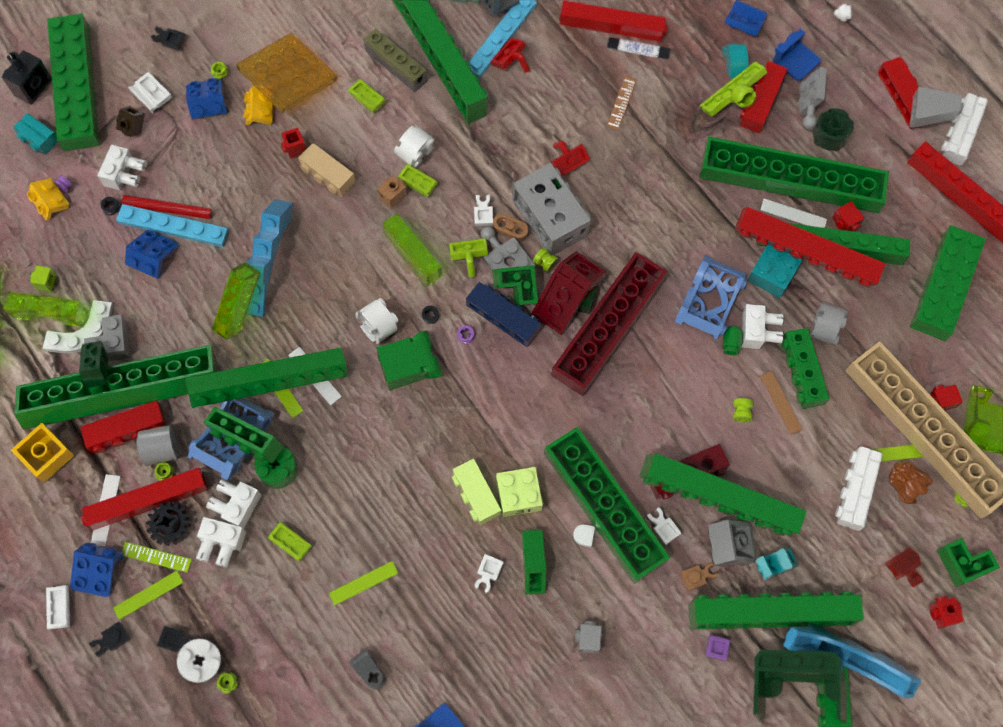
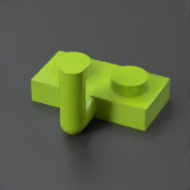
M486 239L449 243L451 260L466 258L468 276L471 278L475 277L473 257L488 255Z

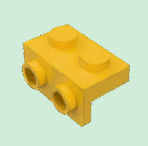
M252 86L244 95V102H246L243 114L244 118H246L245 124L250 125L254 121L270 125L272 123L273 91Z
M51 178L30 183L29 191L27 192L28 198L34 203L38 213L46 221L50 220L52 213L69 208V202Z

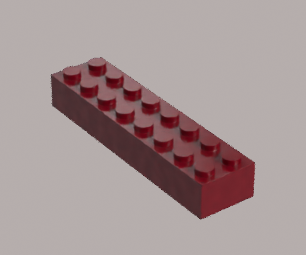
M635 252L555 363L551 376L584 396L664 282L667 270Z

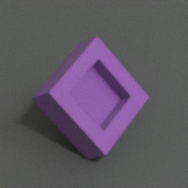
M709 635L705 656L726 661L730 640Z

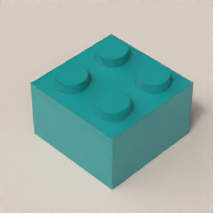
M768 244L747 281L781 298L802 260L791 257V254L786 251H776L773 249L774 246Z

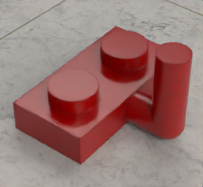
M511 38L490 61L493 67L505 70L516 59L525 73L530 71L524 55L521 54V51L526 47L525 42L519 39Z
M564 141L553 144L554 149H561L563 153L561 156L550 161L553 167L560 171L561 177L591 160L583 144H579L571 150L568 149Z

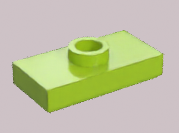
M361 79L348 89V93L373 114L386 103V99Z
M409 164L404 167L397 179L403 180L408 187L427 198L438 185V181Z
M281 522L278 523L267 537L298 562L304 558L312 547L311 544Z

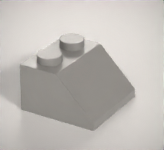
M725 520L708 525L713 551L712 557L715 565L730 566L756 563L757 556L751 523Z

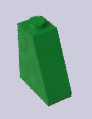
M542 530L522 531L525 595L545 594L546 565Z

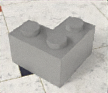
M122 315L103 317V336L84 338V344L102 341L109 357L108 362L130 358L128 324Z

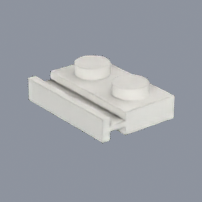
M149 72L134 82L135 84L132 87H128L130 92L151 113L172 99L171 94Z

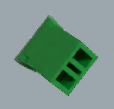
M427 330L416 334L412 338L376 347L377 357L389 391L423 379H434L443 376L439 360L431 352L433 344Z

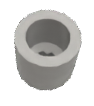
M172 425L138 432L136 439L137 451L140 459L146 466L179 458L177 437Z

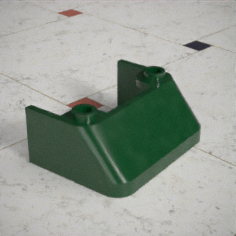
M761 650L756 654L753 714L755 716L765 719L766 698L778 697L782 692L783 682L824 683L826 696L830 700L836 701V719L841 723L847 724V689L842 660L837 654L833 652Z

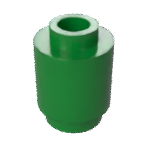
M729 326L725 330L722 343L724 354L735 356L741 351L743 331L739 327Z

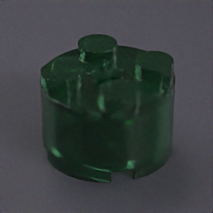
M831 108L821 113L817 120V125L813 129L814 144L825 150L839 151L847 143L854 129V122L848 117L849 114L838 108Z

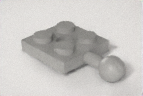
M823 67L813 72L801 83L799 88L801 91L798 101L799 114L807 115L803 119V126L808 130L816 127L815 107L825 97L827 69Z
M487 226L481 230L482 239L485 238L486 241H489L495 249L488 253L487 256H484V261L491 270L530 265L535 267V264L514 237L501 245L495 238V230L492 227ZM506 259H512L515 262V264L513 266H507L505 265L504 261Z

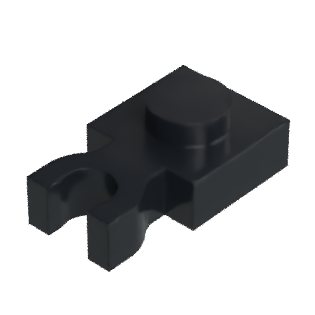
M157 26L155 31L159 35H151L152 41L161 42L164 47L177 51L180 50L186 38L183 32L170 28L167 31H163L162 28Z
M118 621L101 632L102 639L93 640L89 645L90 647L100 645V650L94 653L99 658L106 652L107 648L110 651H114L131 639L122 623Z
M164 626L157 647L177 653L178 648L182 649L185 644L195 640V638H183L184 632Z

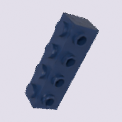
M479 281L466 297V306L525 347H528L540 331L541 323H539L540 321L535 316L526 314L519 305L514 306L507 297L502 294L498 295L488 284L484 285Z

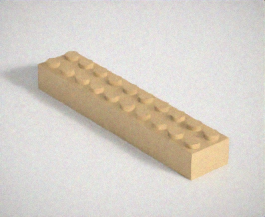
M880 341L850 364L845 370L848 375L980 519L991 514L1003 503V473Z

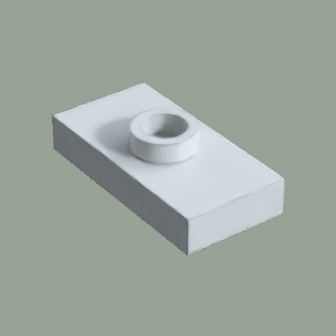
M69 586L46 588L47 629L53 630L70 627Z

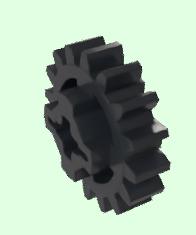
M168 501L167 506L160 503V509L153 507L152 509L155 513L147 515L151 520L145 522L147 526H150L146 531L152 534L150 538L153 541L157 539L156 543L159 545L163 541L166 546H169L171 541L177 545L178 538L184 540L183 534H189L186 527L191 526V523L187 521L191 517L189 514H185L187 510L184 507L180 508L178 503L174 506L170 501ZM169 511L176 512L179 515H171ZM166 532L168 536H161L158 533Z

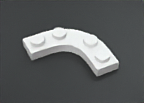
M93 300L89 318L80 330L73 333L47 331L42 349L44 351L67 354L81 352L84 338L103 336L102 318L112 315L113 303Z

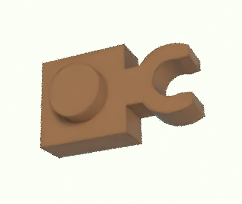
M708 563L703 570L697 565L679 573L687 592L706 585V578L712 580L718 576V573L710 574L708 572V569L713 567L714 563Z

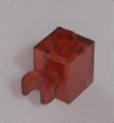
M910 547L885 563L896 580L906 576L912 587L923 582L921 576L914 570L922 565L920 557Z

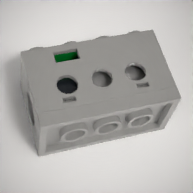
M551 163L513 183L512 201L550 255H555L588 237L591 216L588 211L583 210L577 196L574 197L569 184L562 180L560 171L554 168Z

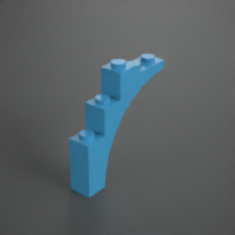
M275 199L262 212L261 230L253 238V254L245 263V314L261 317L265 315L271 271L282 235L292 219V202Z
M808 625L807 628L791 627L786 634V640L783 644L784 647L793 651L833 652L840 657L843 666L874 680L902 698H913L922 680L884 654L869 652L851 639L838 638L820 625Z

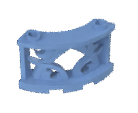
M705 255L692 282L695 287H690L675 319V323L680 325L683 322L714 335L713 339L717 340L719 334L724 335L727 328L725 321L739 289H744L747 280L744 279L746 276L745 272L736 270ZM708 265L717 268L722 272L718 276L716 272ZM725 273L737 277L734 286L728 285L731 278L725 279L722 283L721 278ZM711 281L713 282V284L708 288H705L702 285L703 282H707L708 285ZM716 287L721 305L715 309L705 311L704 302L695 294H706ZM733 293L728 303L727 294ZM694 303L699 304L700 311H698L699 307L696 308L693 306ZM724 312V314H723V316H722V319H721V318L718 316V314ZM711 320L716 321L717 325L711 323Z
M244 398L221 402V410L264 432L267 431L274 412L268 409L264 410ZM234 402L244 407L243 416L240 417L238 407L235 413L230 412ZM248 410L252 411L258 416H248ZM207 428L200 437L190 443L188 458H195L222 473L221 477L228 481L242 468V461L245 458L249 459L253 453L246 454L237 445L234 447L228 445L222 449L221 437L220 439L215 438L209 433L211 430ZM205 447L210 448L209 450H206V452L203 451ZM236 450V453L231 455L230 451Z

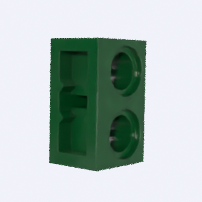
M102 341L82 344L79 373L86 388L107 385L109 357Z

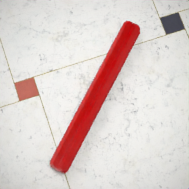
M124 195L122 198V204L141 209L211 219L212 210L210 208Z

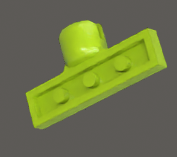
M756 61L703 102L700 105L702 111L712 117L729 103H735L742 108L751 106L755 101L756 93L750 86L767 73L766 68Z

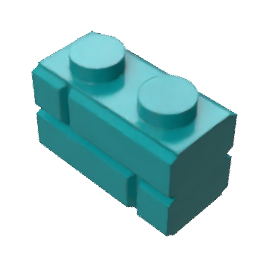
M26 113L21 118V121H18L13 126L17 133L15 136L22 143L28 142L29 147L36 153L40 151L46 155L58 143L56 133L29 113Z

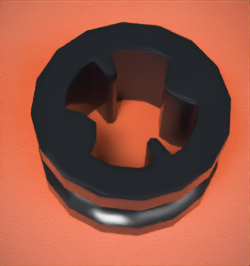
M106 197L101 201V208L105 214L114 215L119 211V204L115 198ZM111 204L113 205V207L109 208L107 207V205Z
M430 305L422 310L424 322L434 324L438 321L439 313L436 307ZM429 311H433L435 316L429 319L426 313L429 314Z

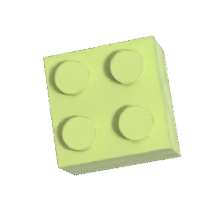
M536 467L496 473V483L503 517L542 511L543 504Z

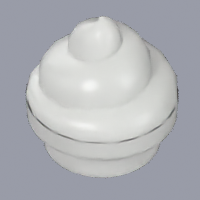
M843 4L839 6L833 15L842 22H846L852 17L851 5Z

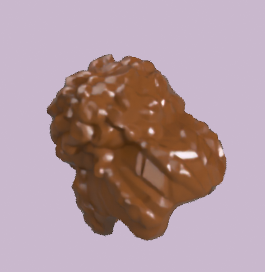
M908 461L896 463L889 474L891 486L898 490V497L906 504H916V497L927 494V487L933 482L927 474L917 471L916 466Z

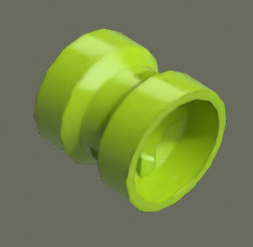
M543 247L535 255L533 262L536 265H541L543 270L549 273L556 266L559 258L555 255H550L549 251Z
M747 398L735 399L733 403L735 408L733 420L742 423L751 422L753 420V414L751 413L753 400Z

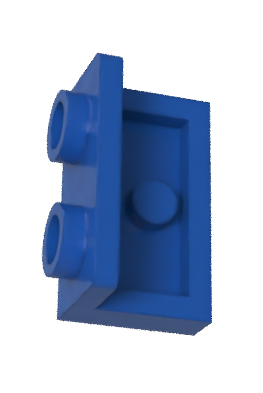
M736 0L725 23L731 28L744 31L748 35L757 36L765 21L767 12Z

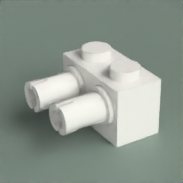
M111 145L97 176L103 186L121 190L123 184L138 187L137 183L140 182V176L129 174V170L133 168L144 172L147 167V161L132 157L130 151L126 148Z
M746 304L742 312L741 331H743L741 348L760 349L765 342L781 344L783 341V331H768L765 328V324L782 326L783 314L767 313L765 306Z
M221 479L219 481L221 485L218 484L216 490L231 496L229 503L220 501L212 496L209 499L211 503L208 502L206 508L222 514L221 518L225 523L240 526L244 529L262 495L257 489L242 482L236 486Z
M203 517L197 534L202 543L196 559L208 563L213 546L218 545L221 549L215 564L228 568L232 552L235 550L241 551L246 531L240 526Z

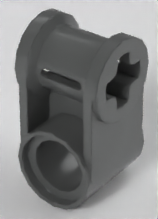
M366 649L349 661L355 672L371 689L377 690L384 686L385 676ZM372 675L378 676L376 684L371 682L373 680Z

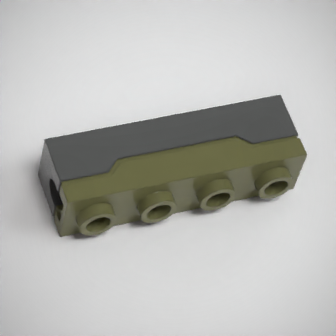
M374 29L363 39L365 51L413 92L419 90L427 82L426 69L379 30Z

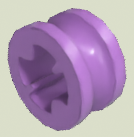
M59 175V179L54 180V183L67 193L68 188H72L73 185L64 176Z
M464 325L458 329L457 335L460 342L469 344L474 340L475 335L472 327ZM469 331L470 337L468 338L467 336L465 339L461 333Z

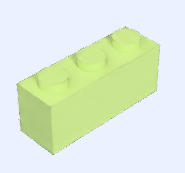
M474 459L453 469L452 481L456 487L459 486L463 493L460 496L464 504L468 503L472 509L469 513L474 522L478 521L479 525H482L501 515V509Z

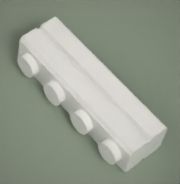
M967 93L965 98H962L961 102L964 103L961 113H958L954 120H951L954 125L948 129L946 134L949 137L948 141L945 140L941 147L942 155L959 166L968 157L988 102L987 99L977 97V95Z
M862 446L856 451H852L849 462L852 463L851 469H848L845 474L847 484L840 493V498L843 499L841 506L838 505L835 512V517H838L837 524L857 531L864 528L882 453Z

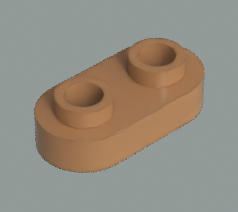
M499 214L493 220L494 230L511 239L514 237L517 241H522L528 235V226L520 220L506 214Z

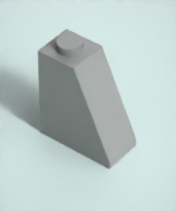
M918 87L913 96L910 127L914 128L954 120L958 113H961L963 110L962 95Z

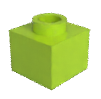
M36 265L35 270L31 273L30 283L36 290L51 292L57 275L51 268Z

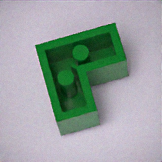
M534 265L492 270L494 289L512 287L514 305L538 303Z
M962 538L936 550L955 587L1000 568L990 549L972 557Z

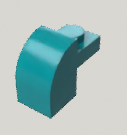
M729 44L726 47H722V54L727 59L726 73L730 78H735L748 67L746 45Z
M790 547L756 559L757 568L761 575H763L764 580L799 566Z

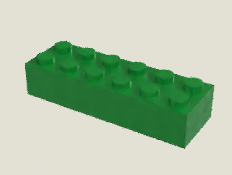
M953 225L947 228L942 235L910 328L942 341H946L954 333L986 238Z

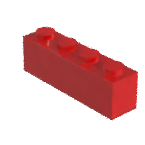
M900 56L883 62L877 73L909 129H913L910 127L912 101L919 86L916 78L911 74L908 64Z
M767 61L765 66L767 73L759 81H756L752 87L756 93L754 103L747 107V109L743 108L739 117L742 119L741 127L759 134L788 69L770 61Z
M156 400L80 426L86 449L91 453H101L106 448L118 447L126 441L136 440L139 431L166 426L167 423L162 406Z

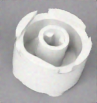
M415 124V127L411 126L399 140L401 145L399 147L396 145L394 153L410 166L418 168L423 161L421 158L425 154L428 156L434 149L432 144L435 140Z
M381 298L374 300L356 312L357 321L361 319L363 323L360 326L372 342L376 341V344H379L397 331L396 323L398 318L393 312L390 313L385 302Z
M195 639L188 642L178 654L177 666L179 672L191 682L209 680L219 669L221 661L219 650L212 642L205 639ZM196 655L205 657L203 666L199 667L198 664H193Z

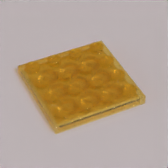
M292 32L236 64V69L282 113L337 81V75Z

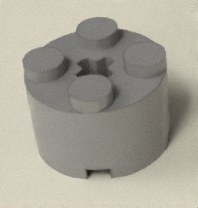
M822 301L815 316V327L811 328L810 337L837 345L840 338L839 332L841 328H844L847 321L848 310Z

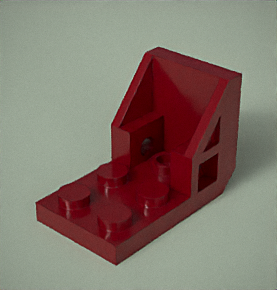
M578 251L574 252L561 261L554 270L531 315L562 335L580 304L590 296L607 271Z

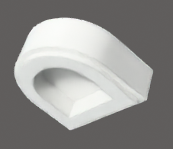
M589 525L577 526L573 533L574 541L578 545L591 547L595 527Z

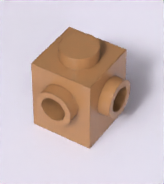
M393 175L382 182L381 186L377 189L378 196L392 209L407 196V186L403 180L397 179Z

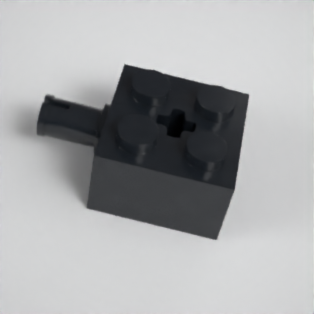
M22 50L20 54L11 52L7 56L11 65L4 71L1 77L15 97L32 105L52 80V77L40 58L25 50Z

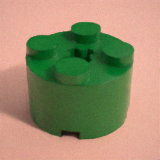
M283 446V449L273 463L266 460L261 462L255 458V471L261 481L270 488H284L296 478L298 465L291 451Z

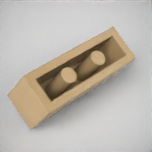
M314 143L298 157L300 168L305 173L313 175L318 183L325 184L333 194L337 193L342 197L356 182L353 172Z

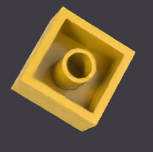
M43 423L38 425L11 449L17 458L43 483L75 456Z

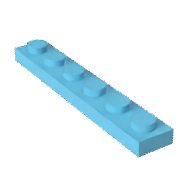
M520 0L519 4L511 7L468 62L472 74H475L478 79L491 65L490 61L513 37L537 5L536 1Z
M122 204L116 219L118 224L224 247L229 233L228 228L124 204Z

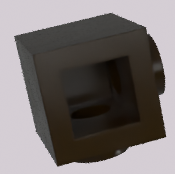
M131 106L121 108L116 118V129L126 136L141 133L145 113Z

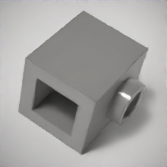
M585 621V624H581L579 629L575 630V642H578L577 652L595 654L600 652L602 626H597L596 622Z

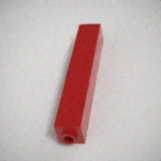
M563 0L559 24L657 42L662 41L663 35L666 36L668 25H665L666 17Z
M198 467L83 507L82 523L94 531L151 511L153 507L159 508L160 503H163L165 506L168 501L174 503L208 491L204 473Z

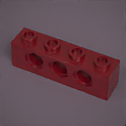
M720 444L678 461L717 477L727 473L726 470L730 466ZM702 463H709L711 469H704ZM660 485L650 486L656 500L660 498L666 500L674 495L663 491Z

